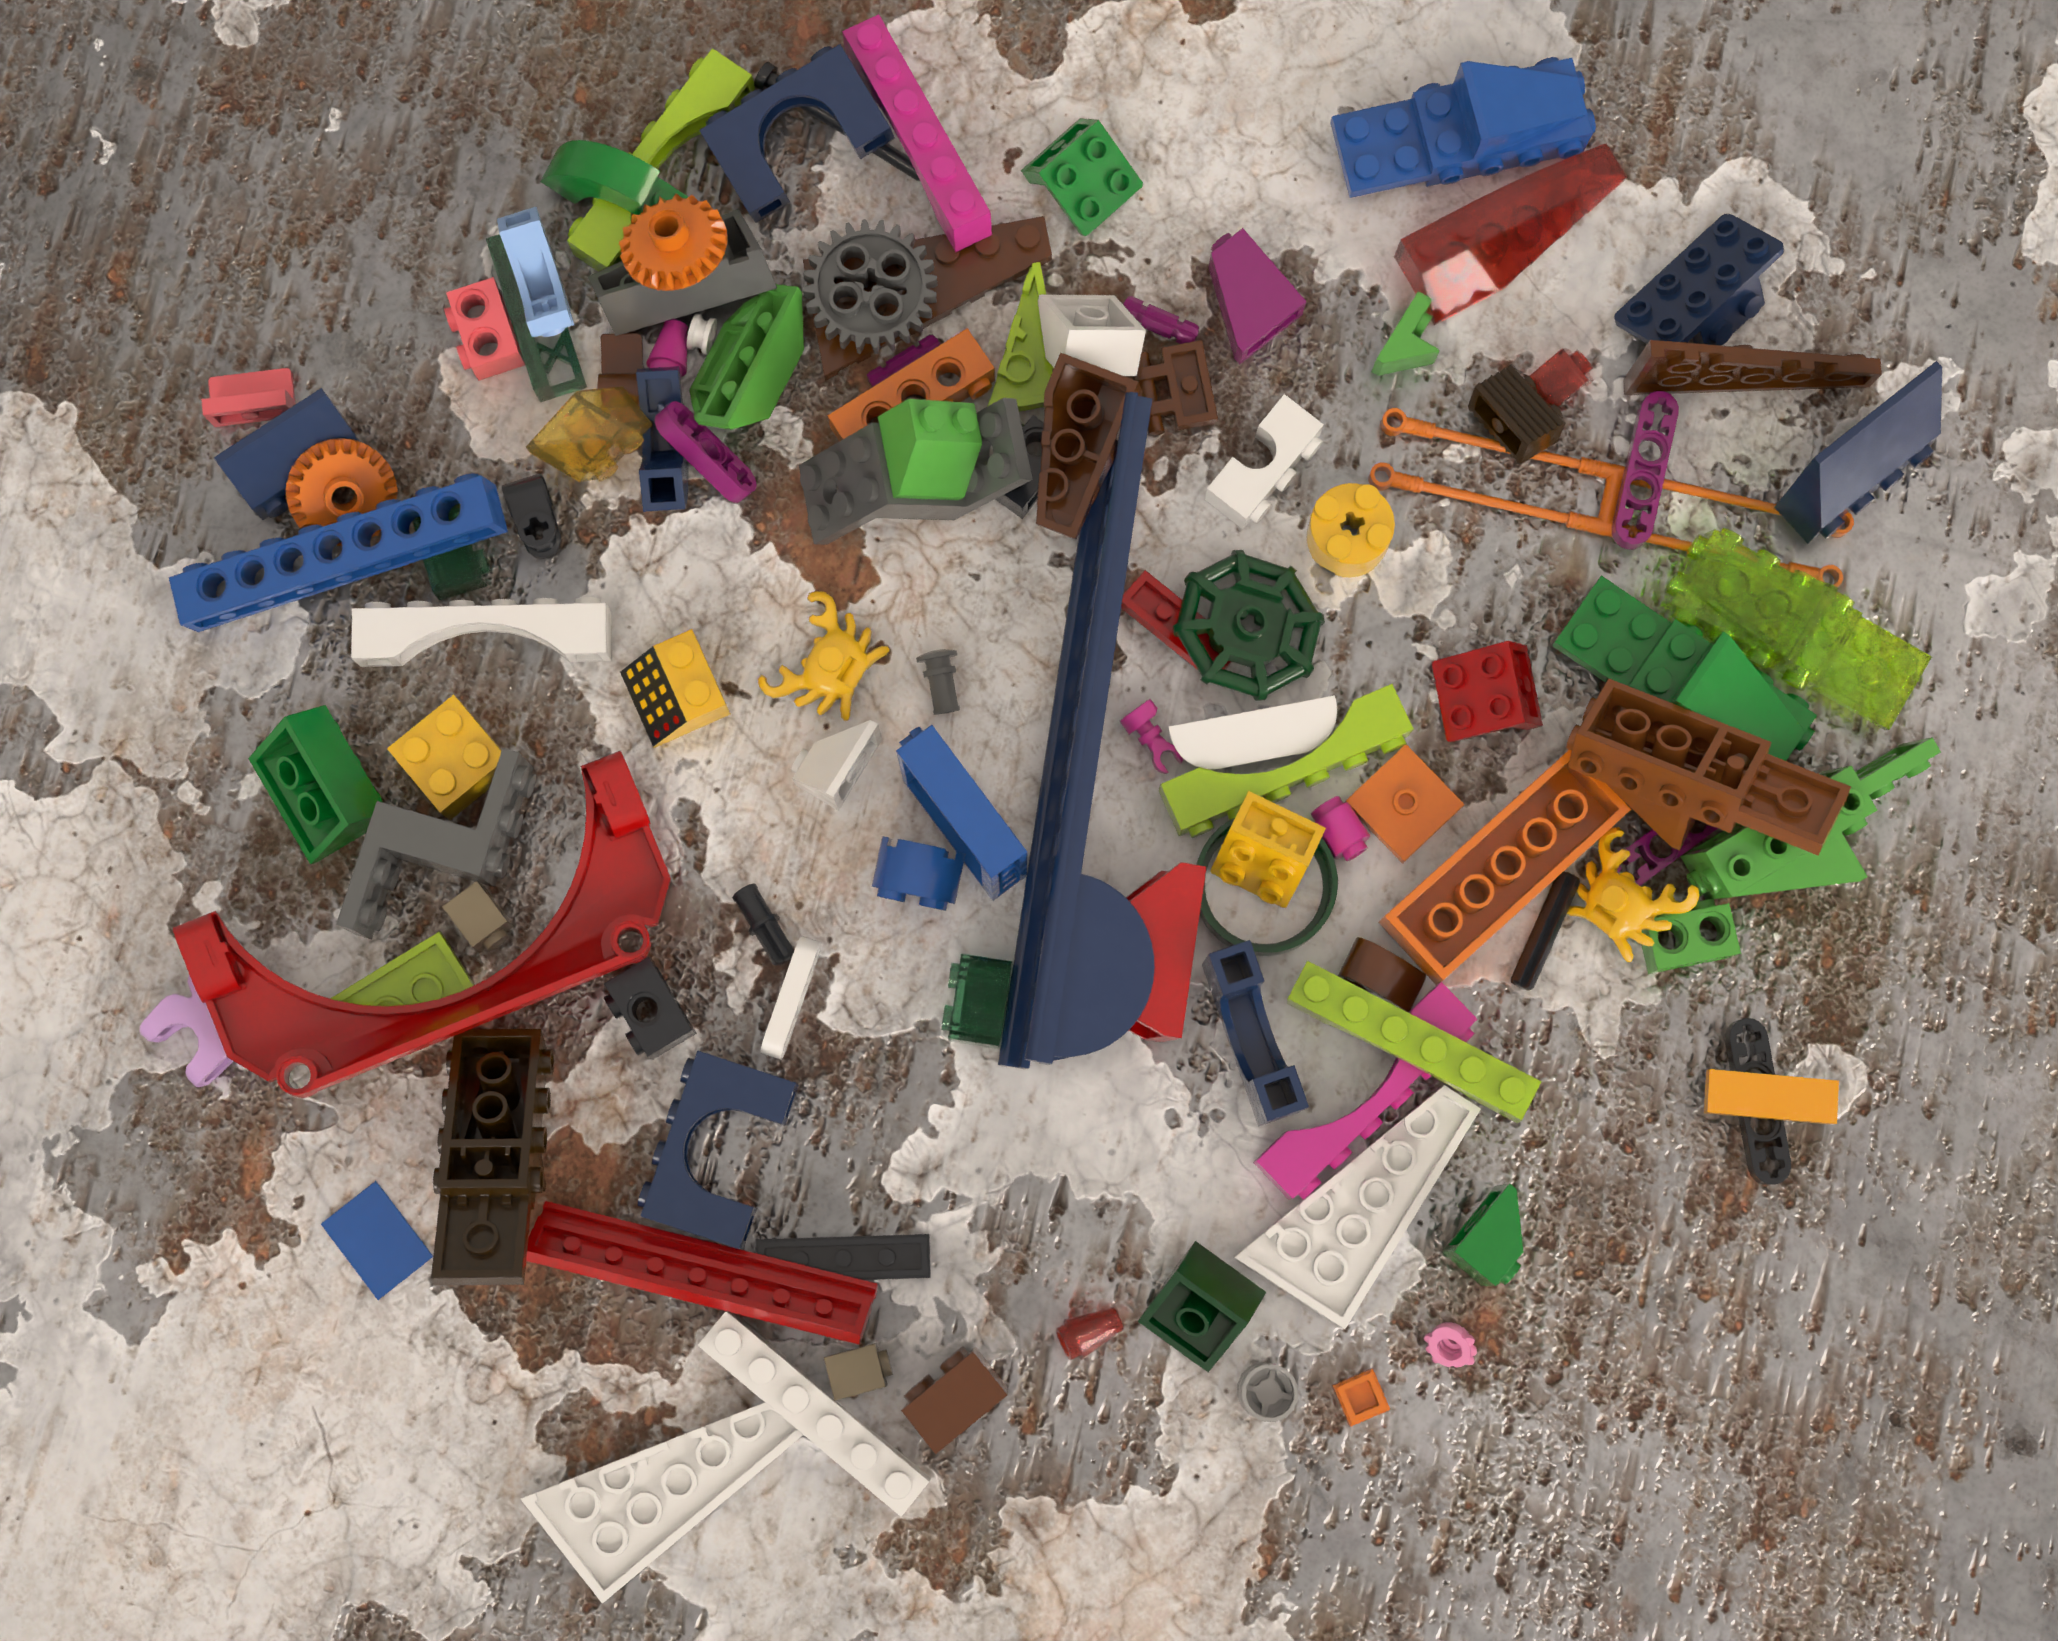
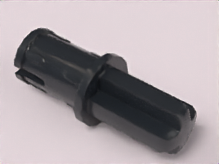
M755 883L741 888L733 895L732 899L737 903L750 925L749 934L752 936L756 935L773 965L777 966L787 963L792 959L794 949L778 924L780 917L778 914H772Z

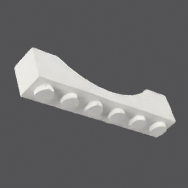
M595 597L576 598L573 604H558V600L553 598H537L533 600V604L517 605V602L511 599H495L491 601V605L475 606V603L469 600H453L449 602V606L433 607V604L427 601H411L407 603V607L391 608V604L385 602H368L365 604V608L352 609L351 658L360 667L403 666L418 653L440 641L462 634L487 631L511 633L533 639L555 650L569 662L612 661V612L606 603H600V599Z
M725 1311L698 1344L709 1356L900 1517H902L930 1482L931 1478L849 1413L839 1403L834 1401L737 1314Z

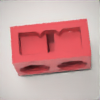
M494 277L446 292L451 307L445 308L444 312L451 331H459L463 344L456 346L464 370L471 368L478 381L525 366L502 292ZM477 305L485 306L484 312L479 317H467V313L472 307ZM487 343L498 344L497 349L491 355H479L483 345Z

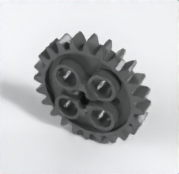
M863 219L861 230L855 232L852 225L848 222L845 227V236L841 237L836 231H830L831 245L822 241L817 243L822 256L809 255L808 257L809 264L815 270H805L803 272L804 280L811 284L803 287L804 298L812 299L806 304L808 314L818 313L813 319L816 328L828 325L825 331L827 340L833 339L838 334L840 335V347L842 349H845L851 341H854L858 354H861L865 344H871L874 354H878L880 343L886 342L888 347L894 351L895 338L900 337L906 343H910V328L918 332L923 331V323L919 317H932V309L927 304L937 303V293L930 290L938 286L937 276L929 274L934 270L933 260H923L927 255L925 245L913 249L915 244V235L913 233L903 239L900 238L901 230L898 224L888 233L885 232L884 220L878 222L875 230H870L867 220ZM850 258H859L864 261V264L856 270H849L843 266ZM893 264H898L905 268V271L897 277H891L884 273V270ZM842 279L844 282L835 284L834 280ZM869 282L877 283V285L873 286L871 292L864 291V288L869 286ZM903 289L907 291L905 295H900L897 293L898 291H901ZM843 297H852L857 301L850 309H841L836 306L837 301ZM885 303L893 304L898 308L890 316H882L876 312Z

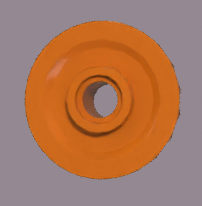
M677 193L670 200H665L659 196L657 204L651 207L644 204L643 212L639 215L632 214L631 224L623 227L624 237L619 241L620 257L626 271L641 285L662 291L684 289L705 279L719 265L727 247V229L718 210H714L707 200L700 202L693 195L685 199L681 198Z
M345 438L325 440L308 448L293 464L286 482L288 508L300 529L311 525H322L324 527L336 523L337 518L346 513L360 512L364 514L376 510L378 503L397 499L398 494L395 475L385 458L369 445ZM346 486L354 490L352 500L346 504H338L331 499L333 492L339 487ZM381 529L376 531L372 537L378 536Z

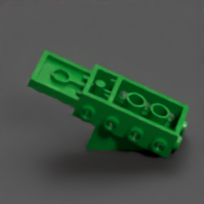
M1602 575L1552 645L1604 682L1612 679L1772 742L1768 754L1787 761L1794 749L1801 751L1815 732L1810 728V725L1817 715L1808 709L1809 704L1793 693L1785 694L1773 685L1774 681L1766 673L1757 670L1727 633L1723 631L1710 643L1703 638V632L1695 625L1686 621L1681 623L1676 619L1671 623Z

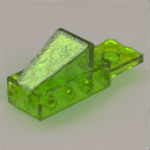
M1722 528L1721 531L1714 529L1705 533L1704 536L1698 534L1686 553V556L1690 558L1683 572L1677 571L1673 575L1665 589V593L1669 596L1663 607L1673 612L1671 617L1681 623L1684 621L1691 626L1697 625L1709 632L1708 638L1712 641L1724 631L1746 653V657L1753 665L1764 670L1770 667L1783 675L1781 680L1786 684L1801 691H1804L1805 688L1814 689L1878 727L1890 730L1932 656L1862 617L1863 613L1853 608L1855 602L1846 595L1837 592L1839 588L1816 580L1811 575L1800 570H1795L1792 573L1779 566L1781 559L1763 549H1758L1756 553L1742 545L1744 538L1727 528Z

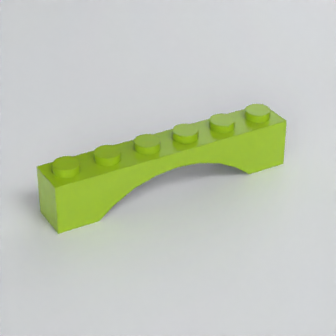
M712 48L705 58L700 57L693 64L689 72L688 81L681 90L676 89L671 93L666 101L664 113L657 122L651 121L646 126L641 136V143L633 154L630 152L629 154L658 169L675 150L693 137L700 135V129L706 126V121L711 116L721 111H727L728 113L741 105L743 97L755 90L752 74ZM593 198V206L586 216L577 218L572 224L567 242L574 256L599 272L622 261L619 241L624 237L623 227L631 224L632 213L612 202Z
M1390 684L1355 699L1343 721L1333 734L1312 753L1290 765L1268 772L1252 774L1220 773L1198 767L1160 784L1159 794L1178 836L1189 833L1191 838H1195L1214 829L1215 827L1212 822L1228 816L1229 820L1235 818L1248 791L1276 803L1292 794L1290 788L1305 782L1307 788L1315 786L1329 779L1328 772L1343 765L1345 771H1349L1368 761L1366 755L1381 749L1383 754H1388L1407 744L1404 738L1410 735L1413 727L1393 684Z
M1309 961L1306 962L1287 998V1004L1415 1066L1477 1103L1516 1123L1522 1121L1542 1082Z

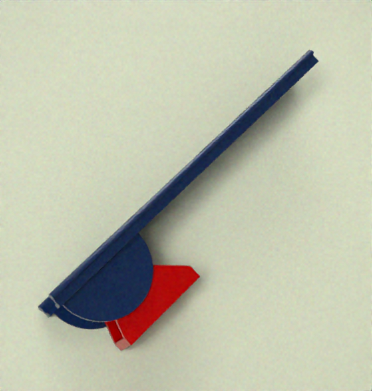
M1136 392L1125 393L1117 453L1078 537L998 1065L1004 1067L1029 1069L1030 1061L1050 1065L1055 1060L1087 1055L1111 1045L1128 1031L1143 1040L1159 1043L1182 1039L1206 867L1181 862L1170 871L1158 872L1126 898L1109 884L1094 877L1081 874L1152 398L1138 396Z

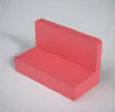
M289 368L210 377L208 380L210 398L201 399L203 416L214 427L269 421L295 405L293 373Z

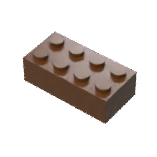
M962 1346L940 1365V1369L944 1372L942 1375L933 1380L930 1374H928L904 1395L908 1403L901 1411L935 1454L1008 1395V1387L976 1347L967 1352L964 1346Z

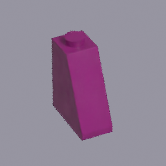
M1243 228L1233 236L1230 233H1226L1212 245L1208 266L1233 356L1239 365L1301 317L1306 305V300Z

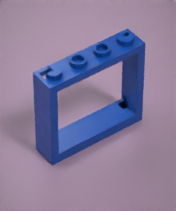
M933 725L924 731L921 727H917L909 732L910 735L899 742L902 747L896 750L902 779L954 850L966 854L965 865L992 901H994L1027 876V851Z

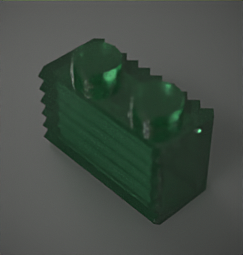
M460 504L450 509L448 514L449 521L454 520L459 515ZM420 517L412 521L415 532L420 527ZM475 543L423 559L432 592L439 601L488 586L485 574L491 572L490 564L483 548L477 550Z
M961 954L960 964L951 963L948 988L956 989L953 1006L945 1005L941 1027V1030L949 1031L948 1040L950 1042L995 1049L1000 1048L1012 961Z

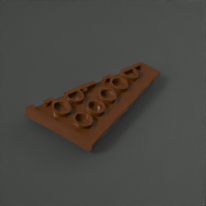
M1045 217L992 225L991 236L957 252L954 251L945 234L915 239L913 249L925 245L927 255L923 260H933L934 270L929 274L937 276L938 286L930 289L937 293V303L927 304L932 309V317H919L923 323V329L952 314V310L967 302L973 303L984 297L986 292L1005 282L1010 283L1027 274L1030 267H1032V263L1040 262L1042 266L1051 261L1052 252ZM850 258L843 266L849 270H856L864 264V261L859 258ZM803 259L804 270H815L809 264V259ZM898 264L888 266L884 273L891 277H897L905 271V268ZM842 279L834 280L835 284L844 282ZM869 282V286L864 288V291L871 292L873 286L877 285V283ZM903 289L901 291H898L897 293L900 295H905L907 291ZM843 297L837 301L836 306L841 309H850L857 301L852 297ZM885 303L876 312L882 316H890L898 308L893 304ZM828 325L821 328L815 327L825 381L838 375V371L855 362L859 364L872 357L871 354L874 352L871 344H865L861 354H858L854 341H851L845 349H842L840 347L839 334L831 340L826 339L825 331ZM912 328L909 329L910 336L918 332ZM900 337L895 338V344L902 341ZM886 342L880 343V349L887 346Z
M1650 340L1623 379L1624 395H1649L1656 391L1681 394L1867 388L1882 375L1881 359L1866 358L1863 354L1842 356L1757 349L1751 345L1720 346Z

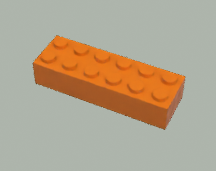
M1569 749L1378 922L1435 985L1448 977L1631 810L1606 783L1568 768L1572 750Z

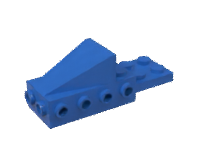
M1550 57L1537 62L1535 66L1526 68L1467 61L1460 63L1453 84L1440 86L1439 83H1430L1413 92L1411 99L1332 116L1330 124L1349 197L1353 198L1425 182L1426 187L1438 184L1448 185L1469 177L1489 176L1519 166L1530 167L1542 161L1556 158L1566 159L1583 153L1592 134L1595 132L1596 124L1592 110L1590 108L1586 109L1583 99L1585 82L1581 71L1575 70L1572 58L1559 60L1557 57Z

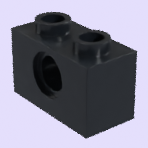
M650 957L645 958L604 983L610 993L604 997V1000L616 1019L621 1016L625 1018L631 1029L625 1035L638 1056L645 1052L648 1058L654 1060L697 1034L655 962ZM645 1000H654L658 1007L655 1018L649 1022H640L636 1015L638 1005Z

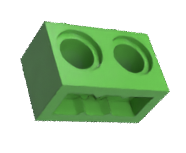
M1714 899L1698 901L1697 905L1686 913L1661 914L1654 918L1656 921L1667 920L1672 923V927L1669 930L1674 934L1676 940L1672 950L1661 946L1658 941L1657 931L1642 930V933L1651 937L1654 941L1653 946L1650 947L1641 944L1648 974L1728 959L1741 954L1730 904L1716 906ZM1702 920L1710 921L1715 926L1717 936L1714 941H1708L1701 935L1700 923Z

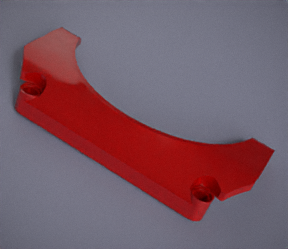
M621 750L581 766L586 799L584 842L573 881L558 911L535 941L509 965L486 980L461 992L437 1000L397 1006L358 1005L332 1000L308 992L267 969L243 947L216 911L173 927L176 942L192 983L203 1003L206 1002L227 1058L268 1082L277 1080L280 1088L294 1097H311L318 1091L621 967L638 963L645 959L651 947L646 927L651 928L658 925L671 877L649 824L651 823ZM630 931L637 932L643 938V944L640 949L632 953L624 952L618 946L620 937ZM305 1065L310 1070V1081L303 1088L295 1089L289 1082L290 1073L295 1067Z

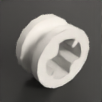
M701 314L694 315L688 331L687 350L693 351L697 347L701 349L703 354L708 355L717 332L716 318L711 317L708 321H705Z

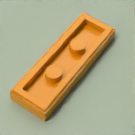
M1708 1069L1706 1070L1704 1113L1834 1125L1837 1124L1839 1081Z

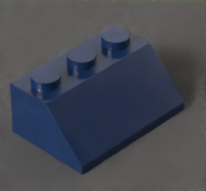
M320 388L215 456L214 459L251 509L264 520L267 517H277L289 509L286 500V482L293 464L303 452L325 440L338 438L360 440L339 409L324 390Z

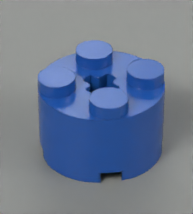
M882 836L872 887L878 888L877 897L905 902L906 894L920 897L919 905L943 911H946L948 903H956L965 853L956 851L954 860L948 858L949 851H946L945 848L898 839L897 846L892 847V839Z

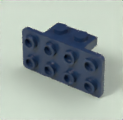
M1724 214L1621 307L1614 315L1615 323L1618 327L1647 344L1650 340L1688 343L1693 339V343L1724 345L1734 332L1747 320L1753 318L1760 311L1761 307L1765 305L1759 276L1783 255V243L1732 214Z

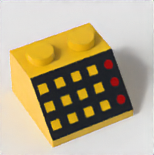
M692 629L652 646L620 671L653 748L731 715Z

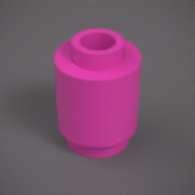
M1339 796L1326 801L1311 813L1315 823L1326 828L1322 839L1327 844L1334 859L1344 857L1348 862L1368 849L1365 842L1370 838V834L1348 802L1343 803Z

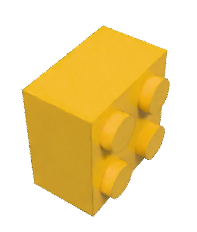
M454 694L387 748L436 809L448 820H452L490 788L502 751Z

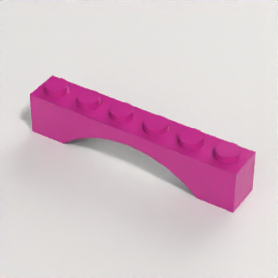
M878 14L842 31L845 53L898 136L921 181L935 216L954 251L962 250L991 236L992 226L989 208L880 15Z
M1442 982L1436 985L1408 1012L1464 1042H1467L1475 1034L1470 1027L1478 1019ZM1396 1057L1380 1086L1369 1099L1350 1114L1322 1126L1284 1132L1253 1163L1288 1200L1294 1199L1297 1195L1304 1200L1321 1184L1317 1175L1325 1167L1330 1165L1335 1170L1352 1153L1347 1146L1358 1135L1366 1140L1383 1123L1378 1116L1389 1105L1395 1110L1398 1109L1414 1093L1409 1086L1420 1075L1425 1080L1429 1079L1431 1075Z

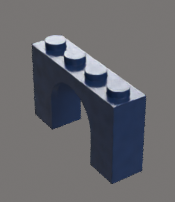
M841 44L834 48L827 46L820 49L811 57V62L798 70L791 68L784 71L776 78L774 85L764 91L758 89L750 92L743 97L741 105L728 113L727 111H721L714 114L706 121V126L700 129L702 136L755 223L790 203L767 163L764 150L765 138L771 124L785 111L795 107L811 106L829 113L840 125L859 159L864 158L895 139L889 124Z
M1248 940L1209 953L1202 967L1258 1127L1307 1109L1309 1105L1295 1065L1290 1067L1286 1065L1272 1033L1261 995V985L1265 980L1251 941Z
M697 1050L695 1059L688 1058L684 1065L680 1082L686 1085L681 1100L674 1098L671 1103L666 1123L672 1126L667 1140H659L652 1159V1164L656 1165L657 1169L652 1183L645 1181L637 1205L643 1207L641 1217L744 1250L757 1208L716 1195L702 1187L695 1179L689 1166V1143L693 1133L704 1120L724 1111H740L785 1126L799 1085L795 1082Z

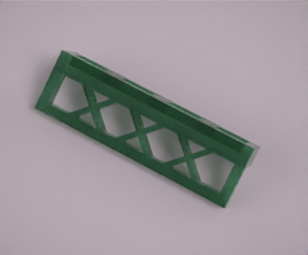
M498 234L486 238L529 378L539 401L544 402L587 388L569 328L567 327L561 332V336L554 349L539 343L537 337L531 336L526 323L519 288L501 236ZM564 345H565V348H566L568 357L560 353V352L562 351ZM542 352L549 355V358L546 361V363L544 361ZM558 359L572 367L575 379L552 386L549 372Z

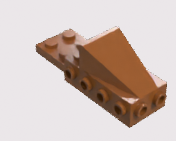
M1612 679L1607 680L1597 699L1593 697L1590 699L1584 712L1581 726L1577 724L1574 726L1566 745L1567 749L1572 750L1568 768L1606 783L1666 843L1679 851L1695 821L1699 820L1728 833H1731L1736 823L1819 856L1851 789L1849 785L1768 754L1772 743L1768 740Z

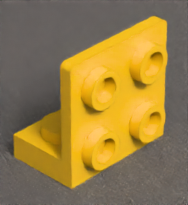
M1248 791L1210 872L1220 877L1225 883L1239 886L1259 896L1260 899L1267 903L1286 908L1307 870L1326 828Z

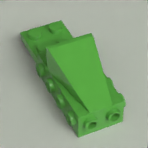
M1933 737L1900 744L1856 771L1850 765L1818 773L1851 786L1848 798L1819 856L1736 823L1731 833L1721 831L1680 856L1690 872L1687 874L1689 884L1696 886L1699 890V896L1703 895L1707 900L1864 880L1868 876L1844 836L1853 834L1868 824L1865 818L1877 811L1872 800L1893 790L1895 786L1892 781L1907 776V778L1914 777L1931 767L1928 760L1941 752Z

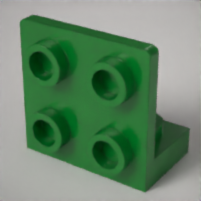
M1078 119L1021 170L1030 184L1044 185L1082 236H1088L1143 187L1142 180L1097 119Z

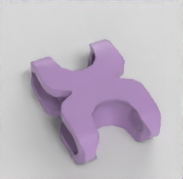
M189 975L187 982L192 996L190 998L177 994L166 996L141 1023L140 1034L147 1041L159 1043L166 1041L172 1034L182 1028H192L198 1037V1051L186 1067V1076L195 1087H202L215 1080L233 1061L227 1058L206 1002L203 1003L199 998Z

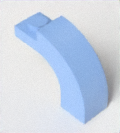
M537 207L498 218L499 233L519 288L526 323L531 336L551 337L563 332L565 328L573 326L574 321Z

